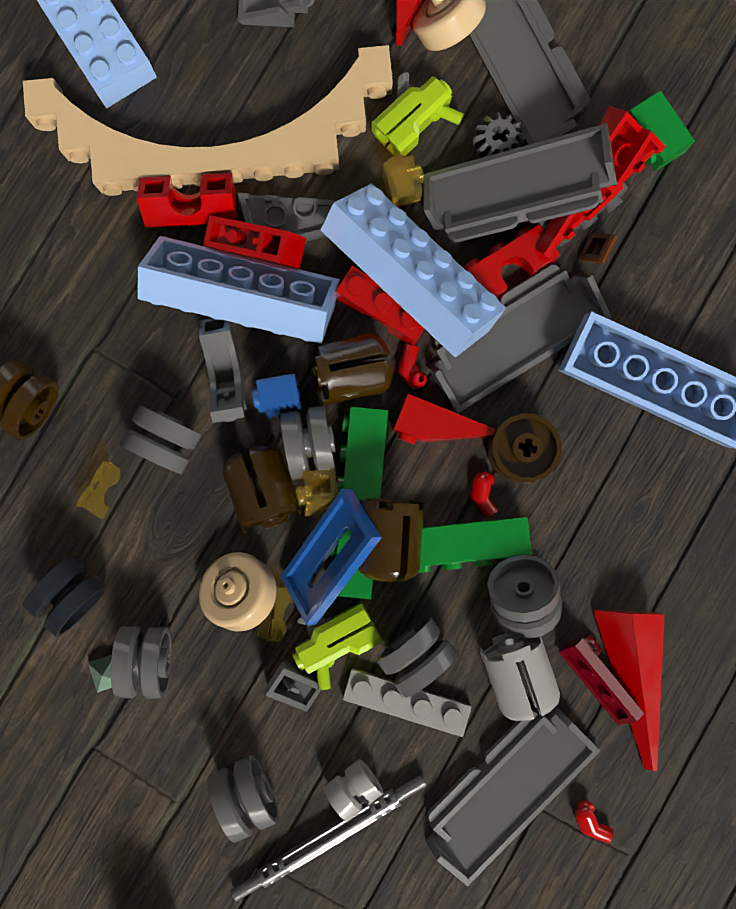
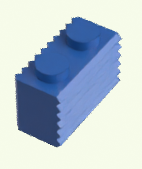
M295 374L256 380L257 389L252 390L254 406L258 408L259 413L264 412L272 419L273 416L278 417L281 412L297 410L300 413L303 412L300 386Z

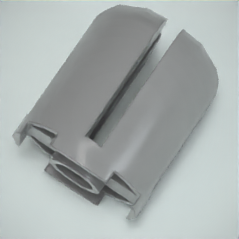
M504 633L492 638L493 645L485 651L480 648V654L499 709L505 717L515 721L534 720L516 662L519 663L532 703L538 709L541 717L549 713L559 703L560 691L542 636L524 639Z

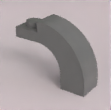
M213 318L199 320V339L210 383V415L213 423L221 421L231 422L238 418L245 417L244 410H247L246 393L232 322Z

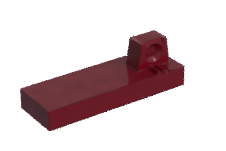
M592 635L567 643L558 651L617 725L634 723L644 714L643 711L598 658L602 648Z

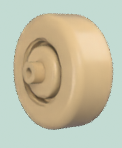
M425 0L413 18V30L426 49L430 51L447 49L463 40L477 27L486 11L485 0Z
M242 552L226 554L214 561L203 575L199 587L201 609L212 623L227 630L246 631L252 629L269 615L274 606L277 593L275 577L265 563L252 555Z

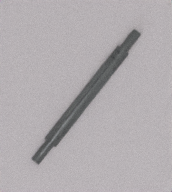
M420 774L396 790L393 788L389 789L370 805H363L362 811L348 822L340 819L256 871V875L231 889L233 899L237 902L262 886L264 888L270 886L313 858L402 805L401 801L427 786L423 776Z

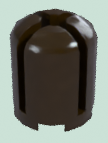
M369 333L322 344L309 345L308 351H315L316 363H313V367L310 368L316 394L323 393L325 399L321 405H330L381 394L389 388L393 375L392 362L384 361L386 359L385 356H388L390 353L386 343L379 335Z
M257 445L249 448L267 506H265L250 461L246 455L244 456L243 451L241 450L233 454L224 463L223 476L242 533H248L247 527L260 525L263 530L278 526L289 521L288 514L295 510L299 514L302 512L282 455L274 447Z
M387 498L359 499L363 509L382 538L358 568V571L367 578L382 582L407 581L416 576L421 564L424 503L409 500V504H405L404 501Z

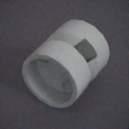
M358 759L345 769L344 777L337 775L323 787L328 801L337 814L346 822L362 811L363 803L370 805L383 794V789L377 778L361 759Z

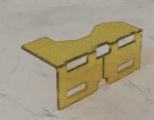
M103 461L93 476L91 484L87 486L75 507H83L103 519L110 507L104 504V494L109 487L117 484L120 480V468L110 462ZM97 481H100L96 489H94V484H96Z
M277 588L275 605L272 608L275 610L274 619L271 618L269 613L259 624L257 637L268 641H281L285 635L284 610L289 603H294L287 588ZM270 623H271V624H272V626H271V633H270V636H269V628H270Z

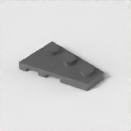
M238 193L246 223L286 230L305 237L306 241L326 237L321 228L335 200L301 197L296 199L277 197L275 195L257 196L249 195V193Z

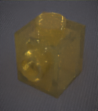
M396 155L383 163V178L389 200L397 207L421 201V184L424 183V175L421 165H415L413 155L408 157Z
M335 469L304 471L301 486L296 487L298 506L303 505L305 516L325 514L339 494Z

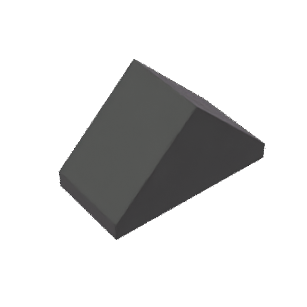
M284 658L267 683L263 693L265 696L307 712L321 690H318V681L305 671H301L296 665Z

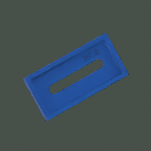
M341 489L281 575L306 625H316L382 538L352 489ZM350 528L351 536L313 587V574L317 573L339 543L338 539H341Z

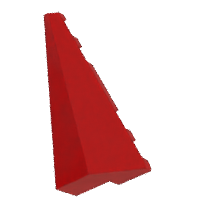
M609 106L600 125L605 123L608 125L617 184L601 188L603 202L599 203L595 208L551 219L536 249L550 259L553 256L552 250L564 239L570 240L575 235L574 229L584 220L590 221L624 188L623 183L634 172L640 173L645 168L644 163L654 153L660 154L666 147L652 131L642 128L627 111Z
M593 610V616L597 621L601 640L611 664L612 674L644 713L637 722L630 723L633 731L632 735L642 759V766L644 769L657 771L664 614L659 612Z

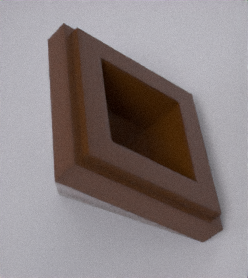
M591 233L579 260L582 262L604 264L610 257L617 236L615 234Z

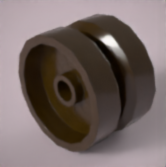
M17 359L5 363L0 368V426L2 425V429L6 434L19 441L32 436L48 418L58 398L59 386L57 382L44 374L36 375L34 368Z
M520 413L506 419L495 429L494 434L487 443V457L492 469L502 479L516 484L533 483L546 478L556 469L562 455V441L557 429L546 418L536 414ZM523 444L527 447L526 455L523 456V450L518 449V445Z

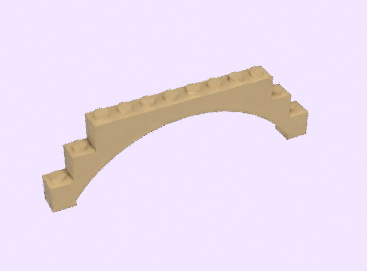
M389 45L358 48L359 57L346 76L313 108L276 130L243 142L214 147H178L133 138L107 127L73 105L63 95L62 89L54 78L23 81L25 117L36 129L42 131H53L57 127L58 144L61 153L68 161L74 163H86L91 159L93 184L101 193L110 196L120 195L122 191L128 190L138 192L139 179L143 177L171 176L174 188L180 189L183 187L182 185L189 184L201 187L202 174L233 173L234 184L242 182L243 179L255 178L258 181L271 180L273 176L285 175L288 178L301 177L303 173L312 172L318 175H328L333 173L334 170H340L336 135L342 134L345 137H354L361 132H366L363 97L381 99L386 95L392 94L393 80Z

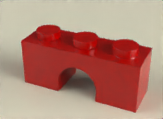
M233 173L202 174L200 192L194 195H185L178 192L172 184L171 176L143 177L139 179L137 201L145 227L208 224L209 215L237 221L238 200Z
M539 224L533 229L530 226L521 229L514 235L515 240L507 245L504 242L497 244L488 251V257L481 261L475 258L463 268L471 273L486 290L498 299L508 289L501 276L502 267L509 264L517 265L524 270L529 278L546 266L554 264L560 253L555 247L552 250L553 256L549 259L536 250L545 233V230Z
M354 266L350 268L336 290V298L339 302L361 316L367 314L376 319L388 329V333L406 344L415 346L425 331L374 280Z

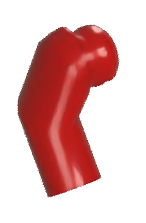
M405 344L398 372L407 386L412 389H418L427 382L425 373H422L415 364L419 347Z
M483 471L472 480L470 498L487 519L496 513L498 509L489 498L491 485L495 482L494 476L488 471Z
M585 800L580 801L577 805L578 809L575 810V819L580 831L589 837L609 844L613 838V828L597 822L593 803Z

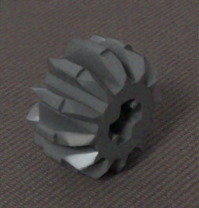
M499 111L495 114L494 120L486 115L482 121L483 125H477L474 131L476 137L473 138L472 145L478 148L476 151L477 158L522 147L521 143L525 140V134L519 132L521 122L511 124V114L504 120L501 118Z

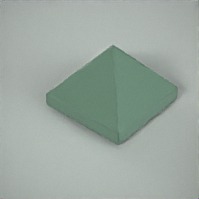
M112 654L88 662L97 693L112 688Z

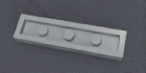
M352 668L343 696L344 701L463 737L472 708L471 704L423 689L405 698L394 686V680Z

